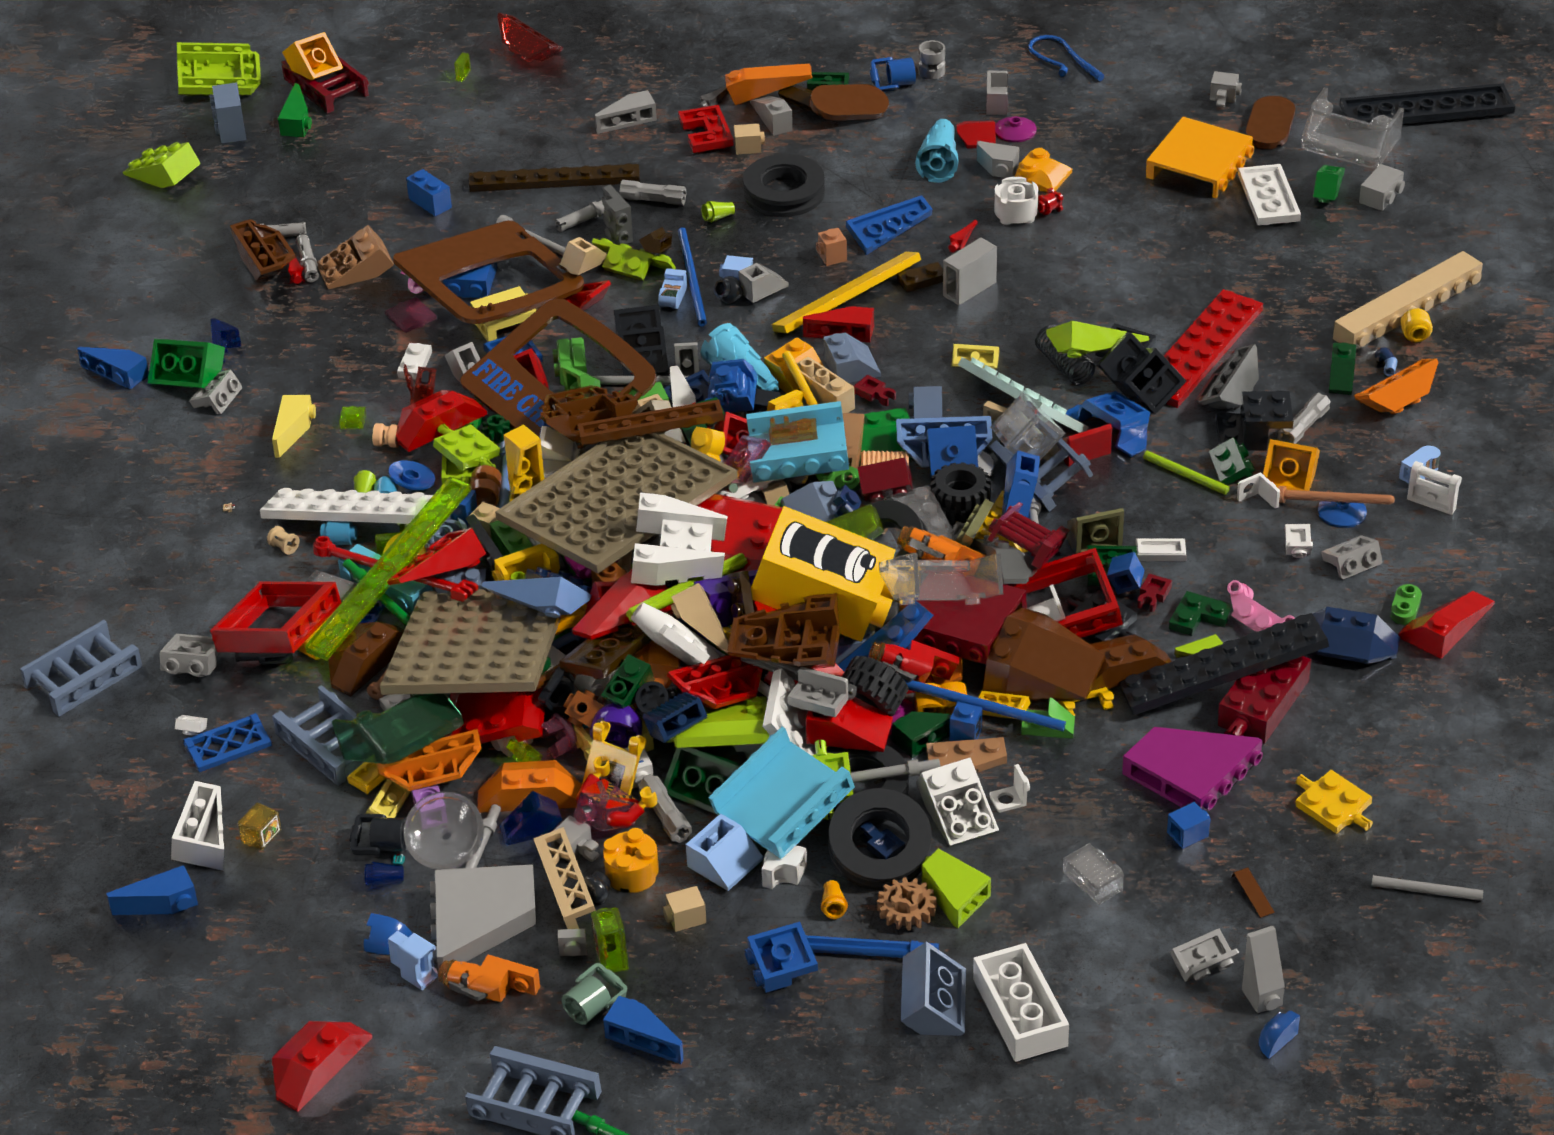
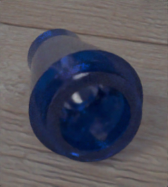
M371 861V864H365L364 866L365 886L375 888L403 882L404 868L403 866Z

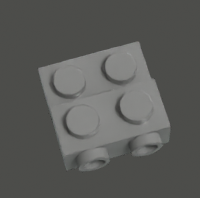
M176 633L160 651V670L171 674L190 673L193 676L204 677L209 675L217 666V655L220 652L216 651L212 637Z

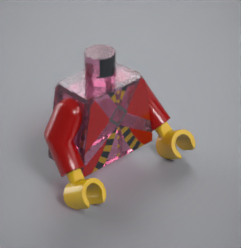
M598 756L594 759L593 763L594 773L588 775L577 794V808L574 811L575 819L579 823L587 822L599 831L629 828L635 825V821L645 812V807L651 808L656 806L658 801L656 792L652 793L648 786L642 788L640 791L641 801L639 802L606 779L600 780V777H605L610 773V764L608 760L604 766H601L602 759L601 756Z

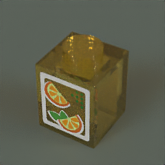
M258 802L238 821L241 841L248 846H254L261 850L282 830L278 811Z

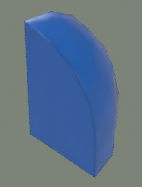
M371 913L367 922V926L371 927L368 939H364V951L390 955L388 943L390 936L396 931L401 932L407 937H410L413 933L405 924L397 919Z
M1288 1011L1286 1014L1279 1012L1263 1027L1259 1036V1046L1262 1053L1268 1059L1298 1034L1299 1014L1293 1011Z

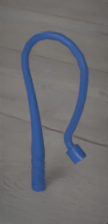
M1043 35L1035 37L1029 42V51L1039 59L1059 66L1058 74L1061 77L1066 76L1068 68L1063 63L1049 59L1036 52L1032 47L1035 42L1045 39L1059 41L1086 72L1094 76L1098 81H1102L1105 77L1102 72L1079 57L1061 37Z

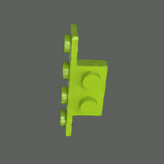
M593 238L591 242L594 246L607 253L602 266L606 271L644 281L650 265L662 269H676L671 258L664 254H659V256L653 255L644 249H632L627 244H613L612 241L601 238V240Z

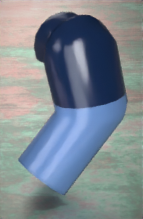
M1381 347L1380 350H1376L1375 358H1378L1377 361L1385 362L1384 374L1386 376L1394 375L1398 362L1389 348Z

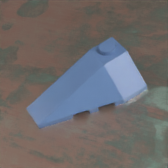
M562 577L487 581L482 583V587L492 593L543 612L546 616L552 618L572 614L591 599V594Z

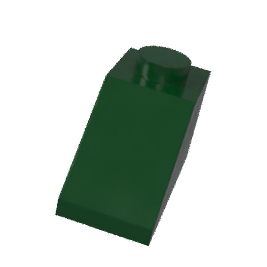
M1333 343L1329 393L1352 395L1357 344Z
M912 711L892 723V742L911 758H914L926 751V743L941 742L950 736L951 715Z

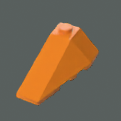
M810 64L743 68L731 71L725 75L726 88L735 105L812 79Z

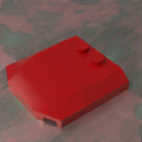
M713 494L697 505L698 507L728 516L725 540H711V551L725 553L724 561L739 553L744 554L748 562L745 567L735 572L757 570L783 507L719 494Z
M545 685L536 691L450 693L445 737L478 729L481 744L510 736H515L518 742L542 737L545 708L538 701V697Z

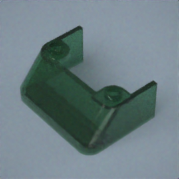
M438 693L410 694V698L382 713H372L370 710L358 713L352 721L335 719L332 721L344 760L389 764L405 758L463 726L464 721L460 711L446 694Z

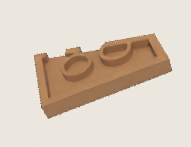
M1004 737L926 743L927 760L939 759L940 766L971 758L976 772H981L1007 763Z

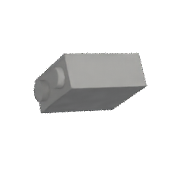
M979 238L944 259L943 296L957 305H961L995 284L997 275V246L983 238Z

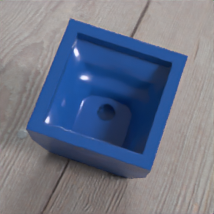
M745 359L712 362L709 374L708 398L705 400L717 397L724 413L754 410L758 376L754 367Z

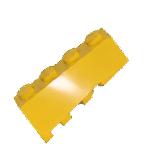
M524 424L504 434L510 488L509 502L545 479L541 439Z

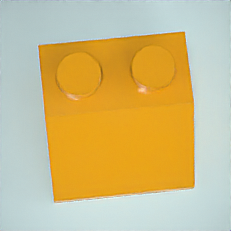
M325 32L296 41L282 52L291 70L310 80L343 69Z
M796 337L764 357V364L779 382V389L786 393L796 389L800 391L782 357L784 352L790 351L796 363L809 356L824 366L814 348Z
M1270 439L1263 475L1273 482L1277 488L1279 486H1286L1287 490L1310 491L1320 450L1315 447Z

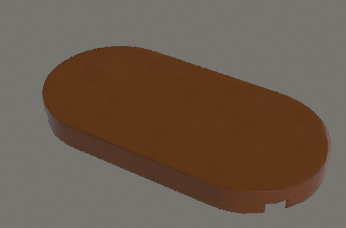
M868 84L821 85L812 91L809 105L817 115L820 113L827 120H866L881 118L888 109L889 100L882 90Z
M1265 96L1254 103L1246 127V135L1253 137V146L1260 149H1274L1277 145L1281 144L1282 146L1287 142L1295 117L1294 103L1281 96Z

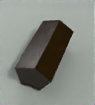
M795 84L778 91L779 97L787 103L816 114L809 105L812 90Z
M663 227L639 241L646 252L659 254L671 247L673 233H666Z

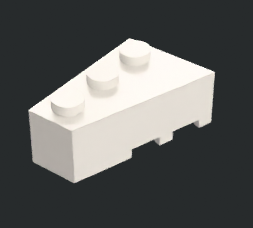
M194 781L172 836L171 860L218 870L224 869L220 786Z

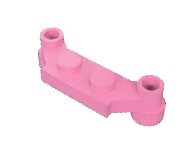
M1233 580L1228 584L1227 590L1230 593L1233 606L1231 616L1254 632L1272 627L1277 623L1295 619L1292 615L1281 618L1254 601L1253 590L1248 585L1237 580Z

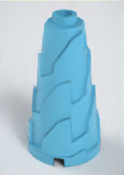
M947 119L936 121L934 126L930 128L916 155L915 164L918 173L922 178L924 176L929 178L928 181L945 182L951 179L954 173L957 172L959 161L956 142L954 141L955 130L952 123Z
M731 323L722 324L709 334L712 338L709 343L704 340L701 347V357L708 364L712 365V362L745 359L754 367L758 375L756 389L779 391V382L770 373L768 367L760 360L761 357L748 344L749 341L735 325Z

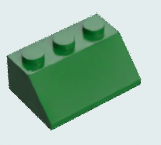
M154 338L148 384L205 388L222 370L225 347L209 342Z
M906 408L865 414L861 452L863 450L865 452L868 450L905 452L897 443L896 419H910Z

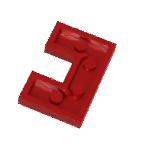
M719 105L678 111L679 121L683 130L703 126L705 128V132L688 134V142L693 153L734 146L733 136Z

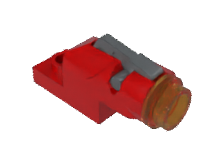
M914 640L910 642L907 649L894 644L874 642L868 655L869 658L878 660L892 668L903 679L909 682L914 680L922 683L926 682L930 674L950 680L959 664L960 658Z

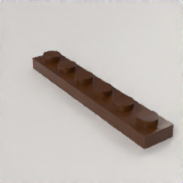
M718 399L578 424L581 444L585 445L608 440H619L631 436H643L654 432H666L677 428H689L706 423L713 424L717 421H723L724 418Z

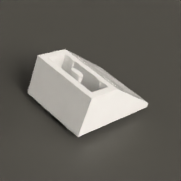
M971 758L921 773L916 781L917 787L926 809L949 847L999 831Z

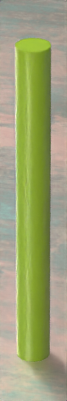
M1148 450L1144 453L1143 459L1224 495L1229 492L1230 487Z

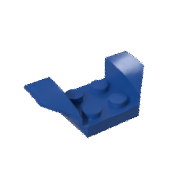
M1117 391L1087 399L1083 404L1076 405L1066 412L1068 416L1079 422L1094 416L1108 424L1111 423L1112 428L1120 430L1115 447L1130 457L1146 450L1150 411Z

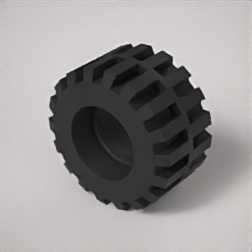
M961 462V464L950 463L949 466L944 465L941 469H937L935 475L931 477V509L936 516H941V519L945 521L966 523L977 504L982 506L985 499L991 501V479L988 473L984 472V469L976 467L974 464H966L964 462Z
M855 656L852 658L841 676L846 678L849 684L857 687L856 698L892 717L908 692V685L896 671L878 660L865 656Z

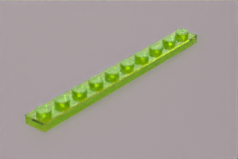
M449 476L305 645L307 653L326 661L332 656L391 586L387 583V580L414 559L471 491L468 483Z

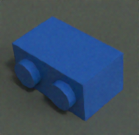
M424 169L406 178L409 199L432 215L437 216L452 208L450 187Z

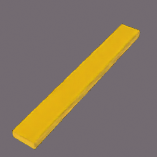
M904 252L771 324L773 331L778 333L793 331L803 325V316L829 311L916 264L921 260L919 252Z

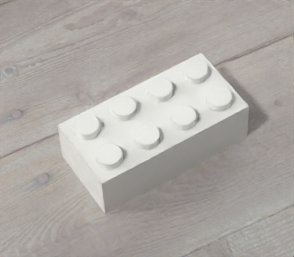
M1026 943L974 957L973 980L1015 1062L1068 1047L1069 1023Z

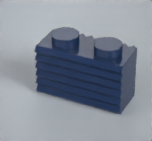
M687 692L678 693V696L669 699V702L665 701V704L661 703L660 707L652 708L651 712L648 711L647 714H643V719L650 736L663 743L707 718L701 699Z

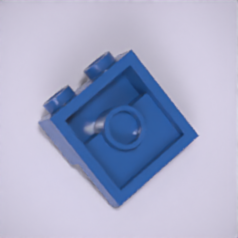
M800 922L747 937L748 948L744 949L748 965H755L756 970L753 971L756 985L757 987L763 985L766 993L792 985V978L818 971V963Z

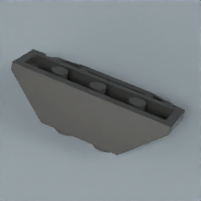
M1255 344L1236 348L1231 353L1232 356L1225 360L1211 375L1195 399L1197 404L1220 410L1241 407L1242 391H1253V387L1259 380L1257 347Z
M985 535L984 539H974L969 548L986 555L979 572L1002 584H1026L1029 578L1039 569L1031 565L1033 562L1032 558L1019 549L1010 546L1008 541L999 540V537H997L993 542H990L988 540L990 535Z

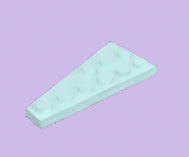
M963 357L959 361L958 366L1036 411L1079 433L1088 430V426L1066 414L1067 410L1057 404H1054L1052 407L1054 402L1039 396L1040 394L1029 388L1023 390L1024 386L1013 380L1009 383L1011 380L1009 377L1001 373L996 375L998 371L987 365L983 368L984 363L973 357L971 361Z

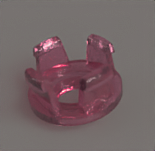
M554 713L550 716V720L541 724L543 734L539 738L542 739L555 735L558 740L547 749L548 754L552 758L556 759L566 752L572 753L576 751L577 736L574 728L565 717Z

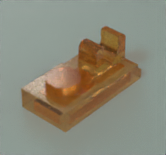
M784 416V423L776 424L774 418L770 419L771 428H769L771 446L818 439L816 418H803L789 423L788 416Z

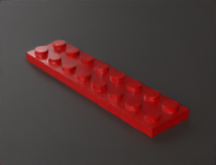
M1224 289L1217 295L1164 355L1186 380L1185 384L1166 404L1178 408L1263 311L1262 302Z

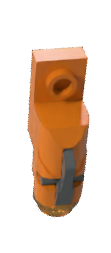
M904 526L897 540V544L901 545V549L948 570L954 569L960 573L975 577L978 576L986 557L985 554L943 535L938 537L913 526L910 528Z
M487 955L481 966L454 959L450 961L445 960L441 964L438 973V980L443 982L444 986L476 1001L486 998L502 1002L510 988L536 995L540 989L538 969L492 955Z

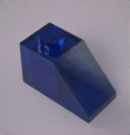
M532 791L504 819L499 827L505 844L513 845L534 840L536 837L551 832L562 821V817L556 801Z

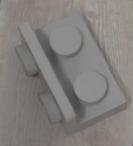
M231 369L221 371L205 388H199L189 402L193 408L212 406L216 414H222L242 389V385Z
M1362 535L1321 551L1323 561L1337 566L1338 575L1341 579H1346L1382 564L1378 540Z

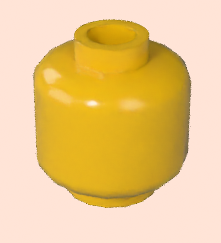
M1416 308L1408 310L1403 314L1400 324L1406 339L1411 342H1421L1430 337L1433 326L1429 314L1425 310Z

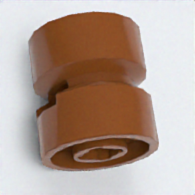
M489 465L478 466L471 474L469 489L476 491L477 506L482 502L493 506L498 504L502 475L495 467Z

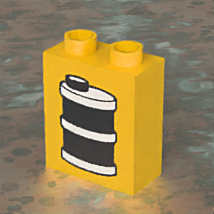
M783 506L751 587L752 600L775 609H781L780 604L788 602L789 606L805 602L804 597L810 595L837 593L840 634L862 642L869 624L879 628L883 627L891 607L892 598L902 574L890 569L896 549Z

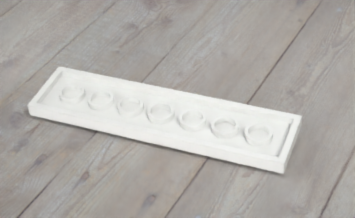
M283 488L278 490L260 509V514L263 519L439 525L457 503L455 496L446 495L445 493L424 495L422 492L402 494L398 491L391 493H380L379 491L359 493L356 490L336 492L333 489L324 491L303 489L298 491L291 488Z

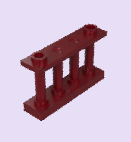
M339 56L338 58L343 69L334 72L337 76L321 83L317 82V79L310 80L292 71L286 60L281 61L284 79L292 86L295 83L299 84L302 94L327 114L334 111V99L357 90L363 96H369V82L366 76L360 74ZM344 81L348 83L347 85L340 87L336 90H327L328 88L335 86L339 83H342Z
M1018 502L1013 507L1010 505L1004 515L999 519L994 518L988 529L991 533L988 540L993 542L1000 535L1031 552V556L1035 557L1031 565L1041 569L1060 550L1070 530L1061 525L1056 531H1050L1020 514L1019 511L1023 506L1021 502Z

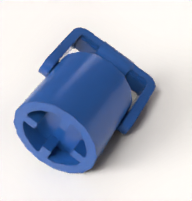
M892 57L871 61V70L869 71L871 81L875 87L883 92L898 90L899 86L916 83L915 65L911 57L893 60ZM886 63V75L889 86L880 87L878 70L875 65Z

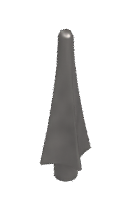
M726 86L699 96L701 103L698 104L697 108L717 105L728 92Z

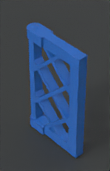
M254 713L248 717L193 737L183 739V744L198 771L202 772L272 746V741L258 715ZM249 724L253 725L251 730L241 728ZM230 732L227 739L217 737L221 734ZM236 733L247 735L243 743L232 740ZM252 737L260 738L259 741L249 744ZM206 740L203 747H198L194 745ZM211 742L223 744L219 751L208 749ZM228 745L238 747L237 749L224 753ZM204 754L214 756L207 760H202Z

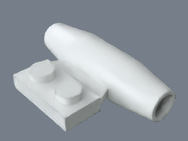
M642 602L631 616V620L648 637L689 666L698 663L705 664L709 660L721 657L698 634L672 616Z

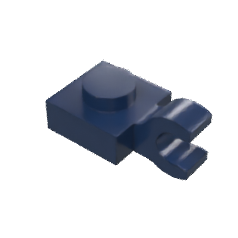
M846 485L838 490L833 500L838 506L833 515L841 522L845 515L850 519L857 513L862 501L856 492L850 490Z
M869 821L860 826V829L864 832L860 835V839L867 844V849L877 858L888 859L897 856L904 850L905 843L887 828L880 832Z

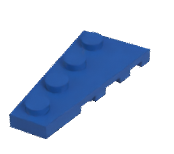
M921 195L847 220L846 228L867 255L930 217L933 209Z
M913 600L838 666L845 671L855 656H865L877 660L880 650H883L884 643L894 644L906 649L934 615L916 600Z

